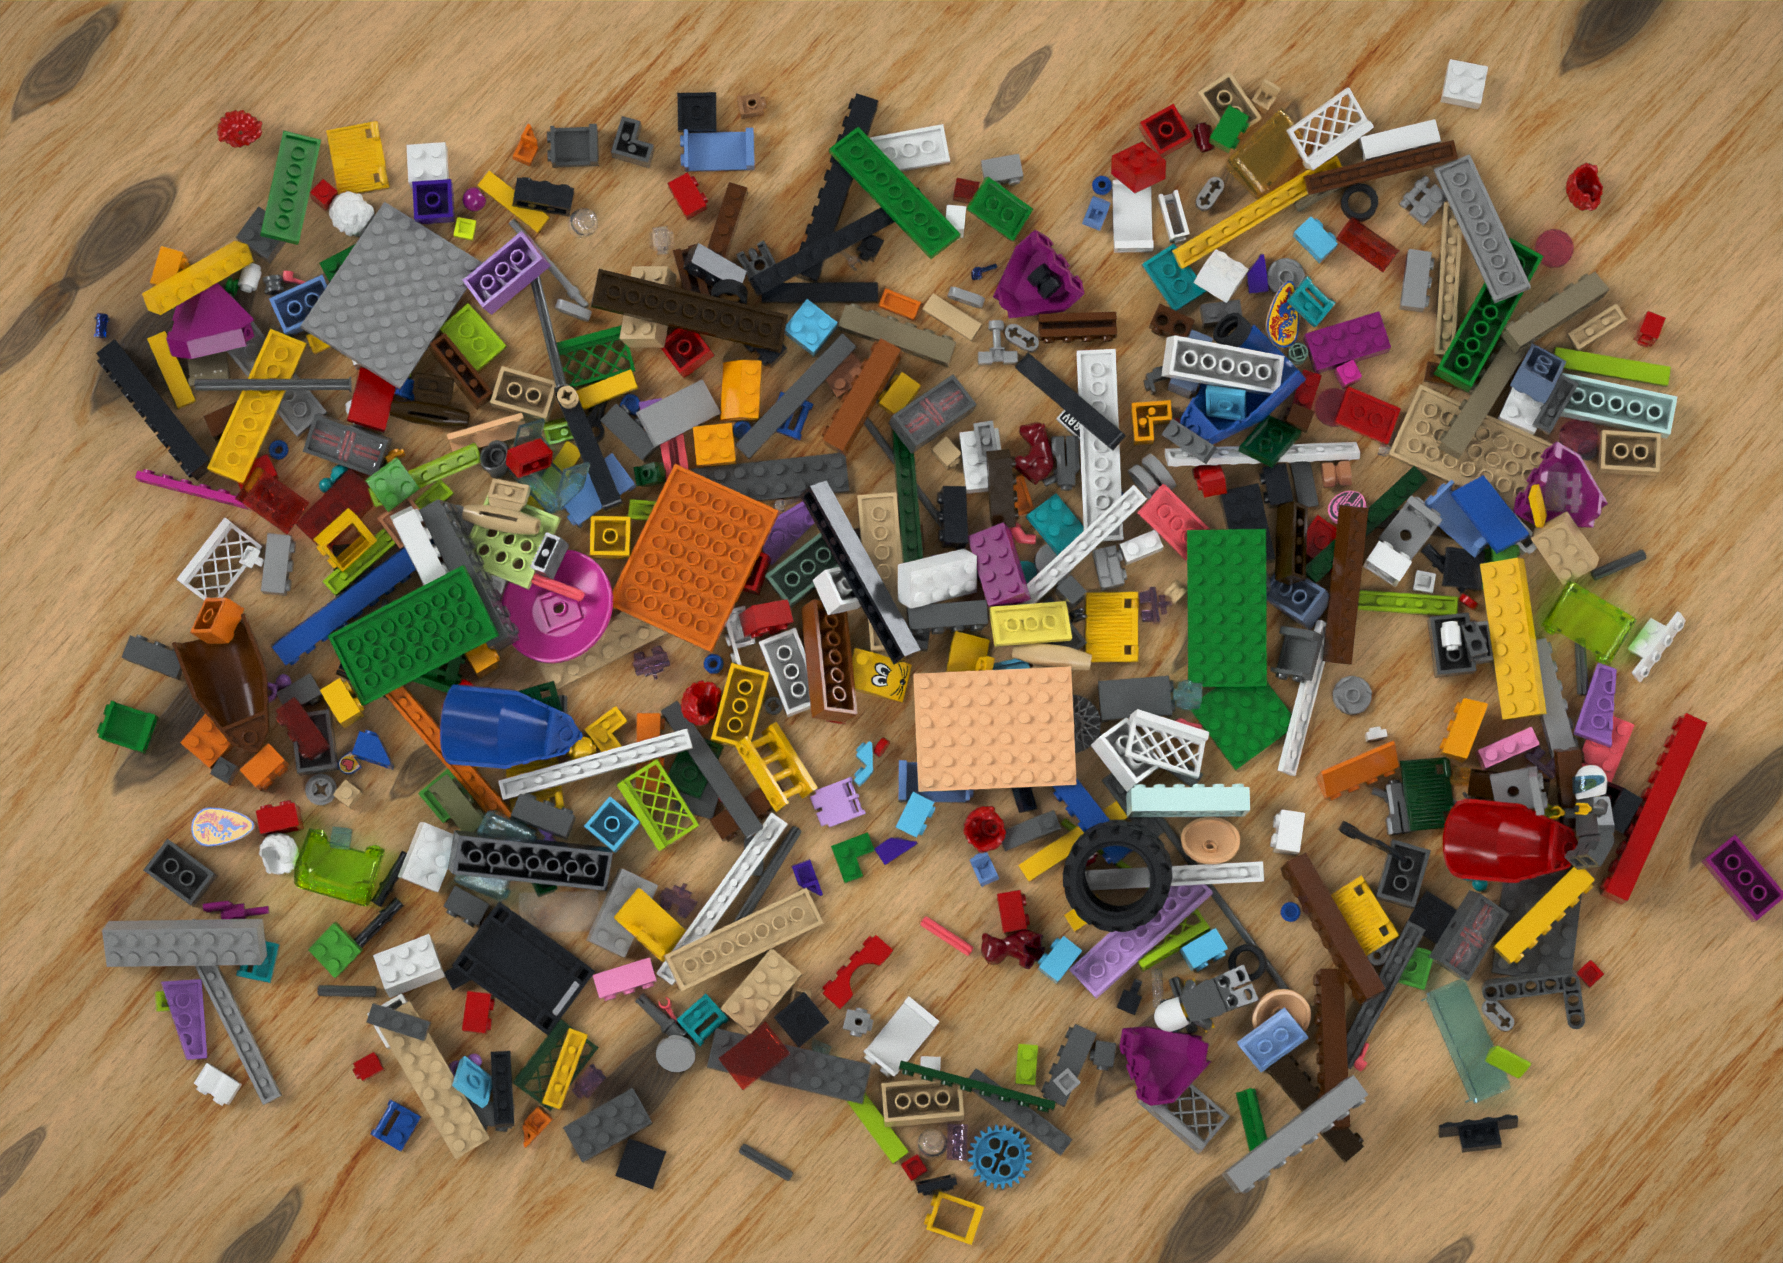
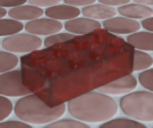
M350 468L295 525L318 546L313 539L345 510L349 508L361 519L374 506L368 491L370 487ZM350 524L327 545L328 549L330 550L332 545H335L353 525Z

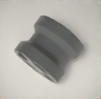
M270 275L263 278V282L266 284L264 290L266 295H276L284 292V287L281 286L283 280L281 275Z

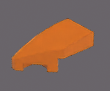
M527 124L521 135V141L513 154V160L527 166H531L538 151V142L530 124Z
M540 1106L524 1121L523 1145L525 1148L553 1120Z

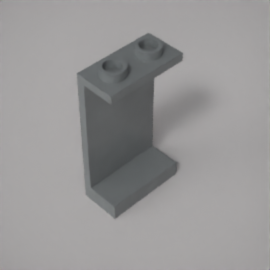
M1169 676L1098 681L1101 722L1125 719L1126 717L1130 718V715L1137 709L1158 716L1167 715V717H1171L1172 712H1175V700H1171L1170 693L1174 692L1173 680L1169 681Z

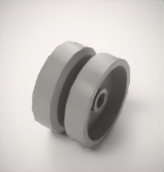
M1151 453L1142 459V466L1135 464L1128 470L1133 482L1148 499L1151 498L1162 484L1166 485L1170 490L1176 487V483L1170 473Z

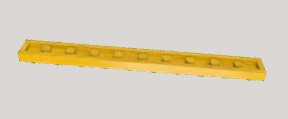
M1334 155L1314 170L1308 169L1174 249L1172 252L1179 267L1182 269L1307 195L1303 176L1342 167L1337 155Z

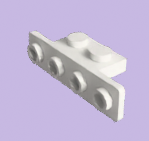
M745 605L734 608L725 625L728 634L725 635L728 646L732 645L734 652L730 654L732 663L741 666L737 649L756 644L755 639H752L751 636L744 637L739 614L746 610Z
M1676 612L1667 626L1650 618L1629 646L1628 650L1641 658V661L1632 672L1637 681L1641 682L1643 678L1648 676L1651 667L1655 662L1659 661L1663 651L1671 645L1674 636L1684 627L1686 620L1680 612Z

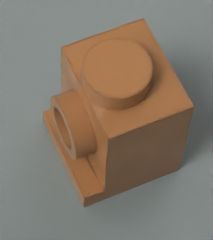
M760 92L737 96L741 119L764 115L763 109L767 108L765 97L760 96ZM749 102H756L754 106L749 105Z

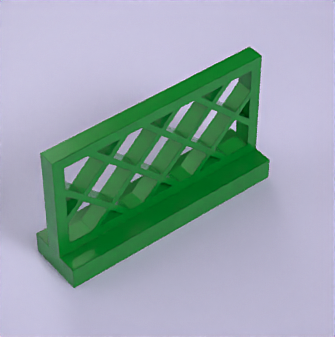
M622 325L556 342L559 356L565 355L570 358L566 366L562 367L564 373L567 372L575 377L569 386L573 385L575 388L605 380L630 369L635 372L630 348L625 343L621 353L611 348L615 341L620 340ZM598 345L607 348L602 358L592 353ZM579 350L589 353L583 363L574 358ZM609 350L619 355L614 365L605 360ZM591 355L600 360L596 369L586 365ZM621 357L629 361L631 368L622 370L617 367ZM572 360L582 365L577 374L567 370ZM602 362L612 367L609 374L603 375L598 372ZM584 367L593 371L590 379L585 380L579 377Z
M1255 1088L1235 1093L1249 1152L1267 1139Z

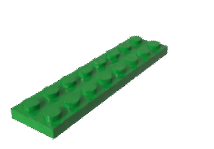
M859 127L829 148V153L930 259H933L960 238L961 234Z

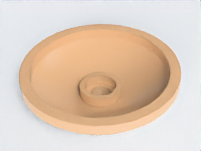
M1203 817L1190 822L1183 829L1181 846L1184 852L1197 862L1219 864L1230 860L1236 855L1240 847V835L1238 830L1224 819Z
M1289 989L1271 991L1264 995L1255 1005L1252 1013L1254 1029L1275 1015L1276 1010L1285 1007L1301 1028L1306 1031L1311 1020L1309 1004L1296 991Z

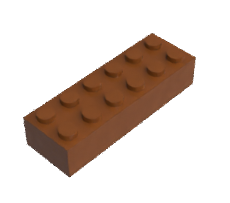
M880 338L879 342L875 341L870 349L872 352L871 356L863 361L860 367L862 369L860 375H855L851 382L852 389L849 393L846 392L844 394L840 410H835L831 418L833 419L830 427L826 426L822 433L824 444L844 456L848 453L903 357L900 348Z
M813 599L801 608L811 716L816 719L846 722L858 715L848 613L845 611L828 615L822 601Z

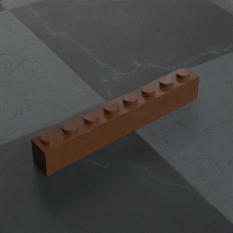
M1339 505L1322 661L1352 665L1369 508Z
M1304 853L1287 861L1280 868L1282 876L1288 881L1293 895L1298 898L1303 912L1308 915L1313 929L1319 934L1323 946L1329 951L1333 963L1339 968L1342 979L1352 991L1353 998L1361 1005L1379 996L1386 990L1308 855Z
M1319 969L1313 976V985L1316 986L1314 1005L1317 1006L1315 1025H1318L1315 1041L1316 1045L1319 1046V1053L1316 1055V1062L1319 1065L1320 1071L1317 1074V1083L1320 1084L1318 1099L1348 1077L1344 980L1339 969ZM1350 1114L1342 1120L1333 1121L1334 1126L1329 1130H1346L1349 1128Z

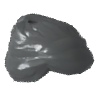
M492 441L480 454L481 466L494 479L503 477L509 469L506 465L509 447L504 441Z

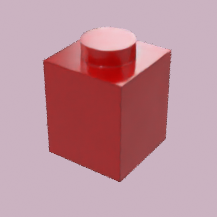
M322 179L310 191L311 199L326 212L334 197L338 195V191Z
M375 1052L354 1062L355 1068L352 1069L356 1078H361L364 1082L385 1071Z

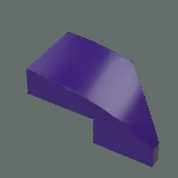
M1264 254L1258 256L1259 258L1250 266L1247 272L1249 294L1269 291Z
M891 837L874 849L884 865H887L918 843L917 841L905 840L900 837Z
M808 859L792 865L798 885L822 896L823 893L811 860Z

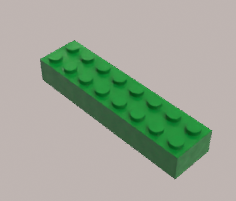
M1509 238L1524 273L1530 282L1544 256ZM1484 282L1434 375L1468 393L1524 292L1494 304Z

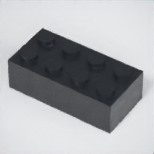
M1259 483L1228 489L1226 494L1219 495L1226 530L1266 529L1267 564L1273 563L1276 558Z

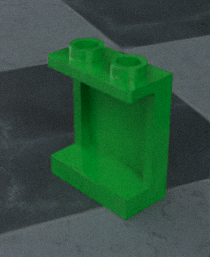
M111 700L110 704H107L104 709L103 723L100 722L98 726V738L146 754L159 717Z

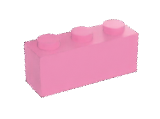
M1529 727L1479 749L1475 754L1482 769L1486 770L1532 750L1540 744L1533 728Z
M650 958L593 975L599 998H604L605 1001L615 999L616 994L622 992L624 995L634 993L635 988L638 987L643 989L651 988L654 986V982H657Z

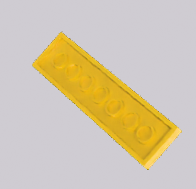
M270 329L248 379H292L307 344ZM242 390L207 470L244 485L286 390Z

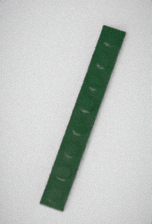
M891 427L902 562L906 563L923 559L914 453L912 454Z
M1415 466L1369 507L1366 537L1428 480ZM1335 539L1306 565V575L1315 584L1333 567Z
M902 1060L900 1062L899 1070H902V1074L911 1077L914 1074L922 1075V1080L933 1082V1079L940 1080V1084L952 1087V1084L959 1085L960 1090L971 1092L972 1089L980 1091L979 1095L991 1097V1094L999 1096L998 1100L1009 1103L1010 1100L1018 1101V1105L1027 1108L1030 1105L1038 1106V1111L1049 1113V1110H1054L1056 1104L1055 1101Z

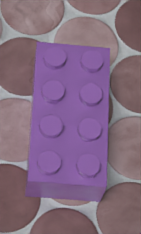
M521 231L462 281L482 308L492 315L551 265L531 238Z

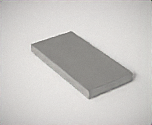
M702 379L638 411L636 414L654 447H657L693 427L720 415L721 412Z

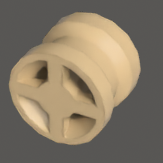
M564 386L557 393L558 401L564 408L571 409L578 404L579 397L573 387Z
M1176 580L1163 594L1169 596L1172 602L1176 604L1188 591L1186 588H1182L1180 582Z

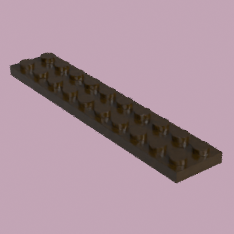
M599 269L597 272L591 302L592 308L778 353L782 350L788 314Z

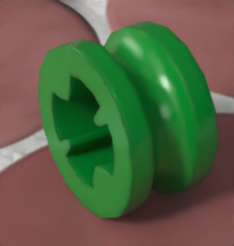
M232 277L228 278L225 291L228 294L232 293V296H236L239 288V279L233 280Z

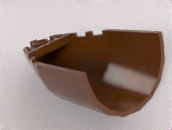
M244 613L241 614L242 619L237 624L234 637L229 643L207 644L198 639L185 643L173 642L172 645L192 698L200 705L231 745L252 753H258L270 733L268 672L247 615Z

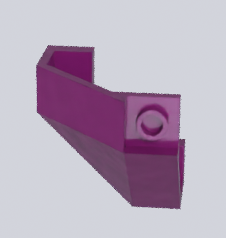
M1036 229L1015 247L993 295V298L999 301L1000 306L1008 311L1009 319L1065 312L1085 294L1083 283L1079 276H1073L1068 269L1070 265L1063 255H1058L1051 247L1054 244L1050 238ZM1043 263H1046L1049 269L1052 270V276L1056 275L1063 283L1046 300L1037 292L1038 288H1034L1027 281V277Z
M216 283L176 306L172 319L174 321L171 332L168 331L166 340L173 357L194 359L247 346L246 342L255 337L251 322L254 319Z
M1556 441L1544 450L1541 458H1543L1538 469L1533 468L1526 480L1529 483L1523 493L1521 491L1518 493L1515 500L1514 513L1535 525L1528 496L1532 485L1539 484L1547 513L1545 523L1568 512L1578 527L1594 528L1595 519L1600 516L1602 508L1608 503L1581 456Z
M1149 1026L1122 1028L1119 1048L1121 1053L1126 1055L1128 1061L1126 1067L1131 1080H1135L1137 1098L1150 1106L1174 1103L1211 1063V1061L1206 1059L1209 1044L1202 1040V1036L1176 1031L1167 1032L1160 1028Z

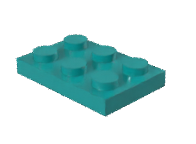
M1172 244L1144 262L1142 267L1169 307L1178 311L1206 293V290L1194 283L1197 276L1189 265L1183 269L1179 267L1172 252L1177 247L1175 244Z
M1057 493L1026 516L1057 556L1084 531V526Z

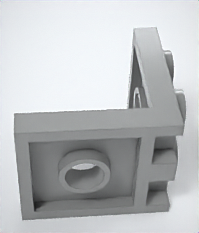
M1412 495L1378 538L1382 543L1383 541L1390 543L1396 552L1407 554L1410 557V561L1443 520L1440 518L1439 512L1433 508L1430 510L1424 505L1425 502L1417 496L1414 498ZM1406 530L1410 532V540H1402L1400 537L1401 531Z
M1537 766L1490 775L1495 801L1523 804L1527 808H1535L1537 816L1545 814V808H1548L1546 792H1542L1544 781L1542 773H1538ZM1516 786L1519 789V793L1511 796L1507 791L1508 788Z

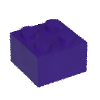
M451 179L412 181L415 222L420 224L455 222L454 192Z

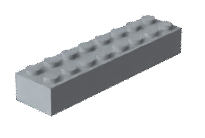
M263 919L108 921L102 929L107 967L261 965L267 957Z
M1354 1075L1347 1077L1224 1171L1222 1176L1235 1193L1242 1192L1244 1194L1255 1187V1181L1258 1180L1259 1182L1271 1175L1270 1170L1272 1168L1274 1170L1280 1168L1287 1162L1285 1158L1288 1156L1294 1157L1303 1150L1302 1145L1311 1144L1318 1139L1317 1134L1319 1132L1323 1133L1334 1126L1333 1121L1342 1120L1350 1114V1108H1358L1366 1102L1365 1097L1368 1093Z

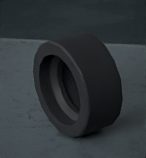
M1364 183L1349 186L1341 199V209L1344 215L1355 222H1363L1370 219L1378 207L1376 191ZM1364 192L1369 196L1371 206L1367 212L1355 213L1350 209L1348 200L1353 193Z
M733 279L720 280L712 288L711 296L718 297L723 293H733L740 298L736 302L747 304V288L739 281Z
M1239 313L1228 314L1216 325L1213 338L1218 344L1239 347L1247 340L1251 331V325Z
M1243 944L1236 947L1230 953L1228 968L1229 970L1237 968L1236 959L1240 953L1244 951L1253 952L1259 959V967L1254 973L1248 974L1251 980L1249 982L1260 978L1265 972L1267 958L1264 951L1258 946ZM1237 971L1236 973L1238 975V978L1240 981H1242L1243 976L1240 972Z

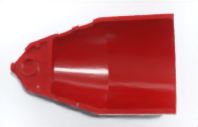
M1463 799L1457 801L1451 808L1446 819L1443 832V855L1448 870L1457 878L1518 883L1522 880L1536 878V876L1569 868L1572 864L1565 858V855L1568 851L1575 850L1578 840L1574 836L1575 833L1572 828L1544 815L1537 816L1536 811L1527 808L1523 804Z

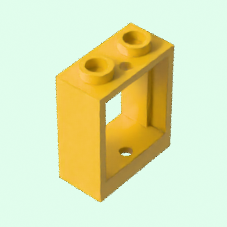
M349 508L313 539L318 545L316 549L320 554L328 556L326 561L333 569L338 567L342 572L378 541L359 517ZM352 524L361 536L338 557H335L327 545Z
M940 1191L938 1195L934 1194L930 1206H933L932 1213H927L924 1225H927L926 1230L972 1245L984 1207ZM942 1198L975 1209L966 1237L933 1227Z

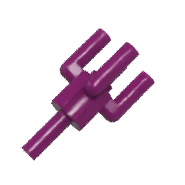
M230 901L203 904V911H206V913L221 911V919H247L248 916L270 913L269 906L245 909L244 903L233 904Z

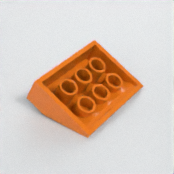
M1393 740L1321 771L1316 780L1324 799L1330 798L1331 801L1341 797V793L1348 790L1351 793L1360 789L1359 785L1365 782L1367 785L1377 782V777L1384 775L1386 778L1395 774V770L1399 767L1395 742Z

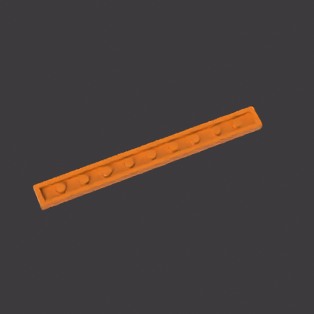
M402 686L385 695L494 823L501 827L511 818L512 810L474 766L453 765L445 761L440 746V726L405 686Z

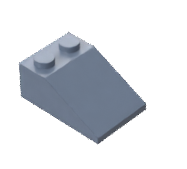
M1274 573L1270 578L1271 591L1267 593V602L1296 623L1311 630L1316 620L1320 618L1328 607L1329 593L1307 578L1305 581L1291 585L1275 581Z

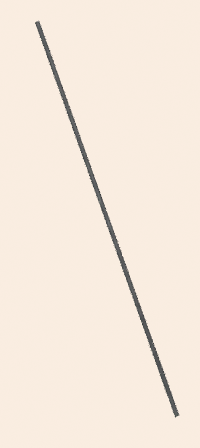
M868 417L864 425L894 464L893 450ZM917 484L919 500L941 528V523H938L937 520L938 511ZM977 570V578H978V580H979L980 583H981V580H980V577H979V574H978V570ZM1154 817L1187 864L1198 865L1195 860L1191 859L1184 852L1180 839L1163 817ZM1206 884L1213 892L1212 898L1246 944L1258 946L1213 884ZM1267 959L1265 970L1279 989H1289Z

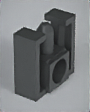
M764 240L757 243V247L762 254L761 257L758 256L753 248H750L748 251L752 259L751 262L747 260L744 251L736 254L742 268L747 271L748 279L776 264ZM757 264H764L765 268L763 270L755 269Z

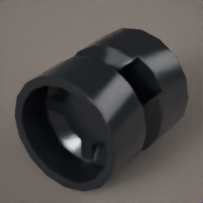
M1046 263L1037 267L1027 277V281L1034 288H1038L1037 292L1044 300L1052 296L1063 285L1056 275L1052 276V270L1049 269Z

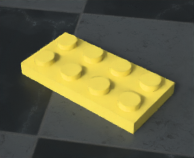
M1066 601L989 608L995 647L1061 642L1072 639Z

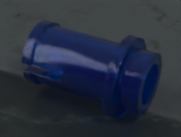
M97 313L96 317H94V320H96L94 337L107 338V324L110 318H108V314Z

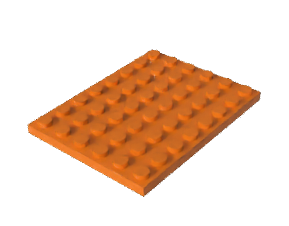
M675 464L613 589V608L712 653L780 511Z

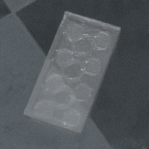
M598 891L552 892L539 898L536 893H519V916L541 932L591 931L599 913Z

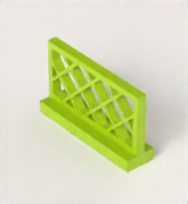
M658 759L617 783L621 793L658 851H661L667 845L699 826L696 818ZM657 765L660 770L659 779L647 776L649 768ZM635 777L644 778L642 789L634 788L630 780ZM647 779L658 782L656 792L644 790ZM660 782L669 784L671 787L670 795L658 793ZM643 793L655 795L653 806L643 803ZM657 796L669 798L666 809L655 807ZM671 799L678 800L681 803L680 812L668 810ZM654 809L665 812L663 822L654 820L652 817ZM667 813L679 815L677 826L665 823ZM681 815L690 817L693 825L688 828L680 827ZM665 826L676 828L675 836L669 840L663 834Z
M1197 908L1191 915L1197 916L1200 922L1194 926L1186 924L1187 918H1185L1184 923L1178 925L1183 926L1179 935L1168 934L1162 945L1154 946L1153 948L1155 949L1149 951L1138 961L1142 972L1177 953L1182 947L1211 931L1208 923Z

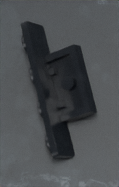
M1507 1114L1496 1118L1485 1117L1481 1120L1468 1119L1457 1123L1446 1122L1439 1125L1438 1135L1439 1138L1459 1136L1462 1153L1502 1148L1499 1130L1517 1128L1518 1115Z

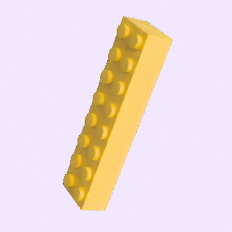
M1512 558L1480 564L1502 720L1547 714L1525 561L1523 558Z

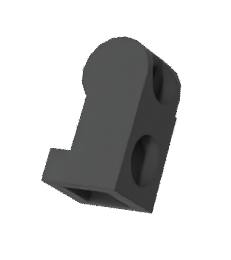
M1477 621L1460 625L1469 662L1487 657L1488 650Z

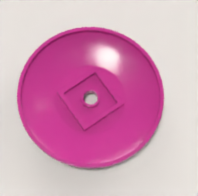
M567 549L553 580L582 590L585 593L582 601L574 600L533 583L528 590L509 582L504 591L502 605L508 608L511 614L509 617L511 622L515 623L519 629L518 636L520 640L512 645L520 653L532 660L542 663H562L575 659L597 643L610 621L613 608V593L607 575L593 559L574 550ZM563 604L564 610L561 613H556L557 606Z

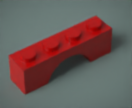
M877 935L874 937L869 936L863 942L865 947L860 952L856 950L849 958L851 962L848 966L843 965L836 972L838 977L834 981L829 980L823 986L825 991L822 994L839 1010L854 996L850 987V979L854 971L865 964L881 966L893 953V950Z

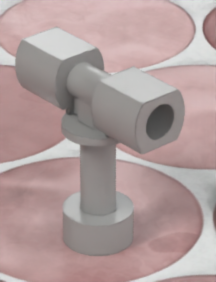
M989 321V330L993 331V347L989 349V352H978V365H992V362H1003V365L1017 364V351H1005V348L1001 347L1000 331L1004 330V321Z

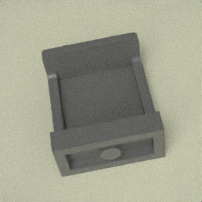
M589 124V127L555 128V126H550V131H547V143H551V150H547L548 162H551L553 168L599 166L597 124Z
M1281 626L1279 633L1285 637L1277 668L1271 667L1270 671L1276 674V678L1287 680L1289 677L1293 681L1304 683V680L1312 681L1324 636L1312 630Z

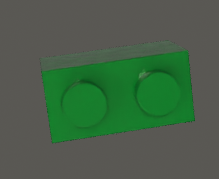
M1229 105L1210 136L1209 143L1228 154L1231 149L1235 150L1240 142L1238 139L1241 132L1245 134L1250 125L1248 123L1249 116Z

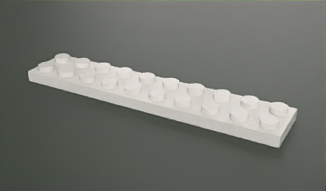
M1116 349L1077 351L1078 395L1119 429ZM1079 423L1084 530H1086L1122 496L1120 444L1112 451ZM1123 523L1103 541L1123 540Z

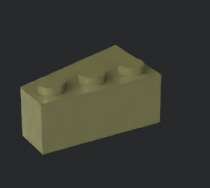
M446 774L428 788L461 831L477 832L486 825L484 821L486 816L480 809L475 810L471 804L474 801L467 793L465 795L462 794L459 790L462 786L456 778L451 780Z

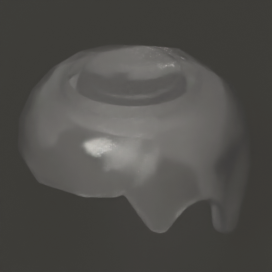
M587 208L577 209L570 215L567 227L570 234L576 238L589 237L598 228V218L592 210Z
M935 1128L923 1131L918 1139L917 1149L919 1154L929 1161H936L943 1157L947 1150V1138L943 1132Z

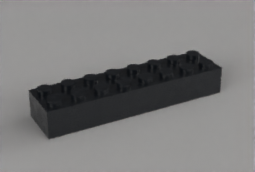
M115 339L96 353L99 357L97 362L106 373L111 372L109 377L118 388L123 387L120 391L130 403L135 402L132 406L142 418L147 417L144 421L154 433L158 431L159 434L156 436L166 448L170 446L169 453L177 463L182 462L180 467L189 478L193 476L198 480L209 471L207 470L210 463L209 457Z
M454 830L448 869L452 874L607 891L613 852L608 847Z

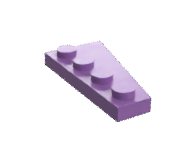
M803 501L778 516L762 548L763 552L771 558V565L815 523Z
M1597 663L1573 734L1611 748L1617 669Z
M202 980L161 982L186 1060L206 1059L207 1047Z

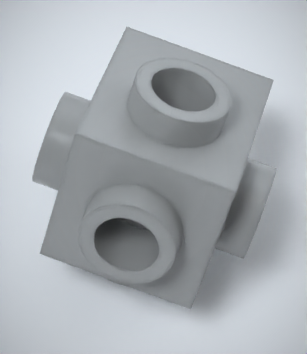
M856 1007L855 1011L847 1009L843 1030L850 1031V1035L861 1037L862 1034L866 1035L867 1031H871L873 1020L870 1019L871 1014H867L868 1010ZM858 1019L862 1020L860 1026L855 1024V1021Z

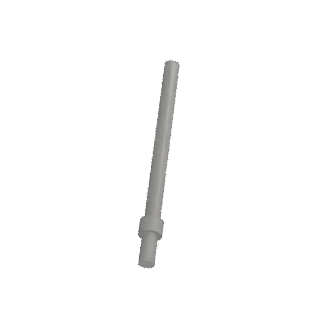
M515 219L509 222V225L517 234L523 231L530 237ZM534 242L551 265L548 268L549 271L568 291L569 297L575 299L581 307L587 308L589 304L580 295V290L567 280Z

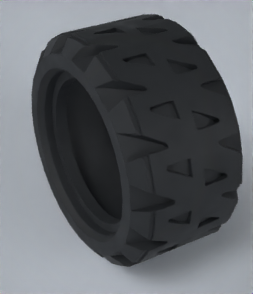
M1109 820L1090 827L1073 844L1065 861L1063 887L1065 888V896L1071 908L1075 909L1078 917L1088 925L1092 924L1097 929L1108 932H1127L1147 924L1162 909L1171 887L1172 863L1168 851L1164 848V843L1155 833L1148 831L1147 827L1136 822ZM1108 846H1123L1138 853L1147 864L1150 873V887L1145 895L1136 902L1123 906L1111 905L1097 898L1088 886L1085 873L1087 861L1095 852Z

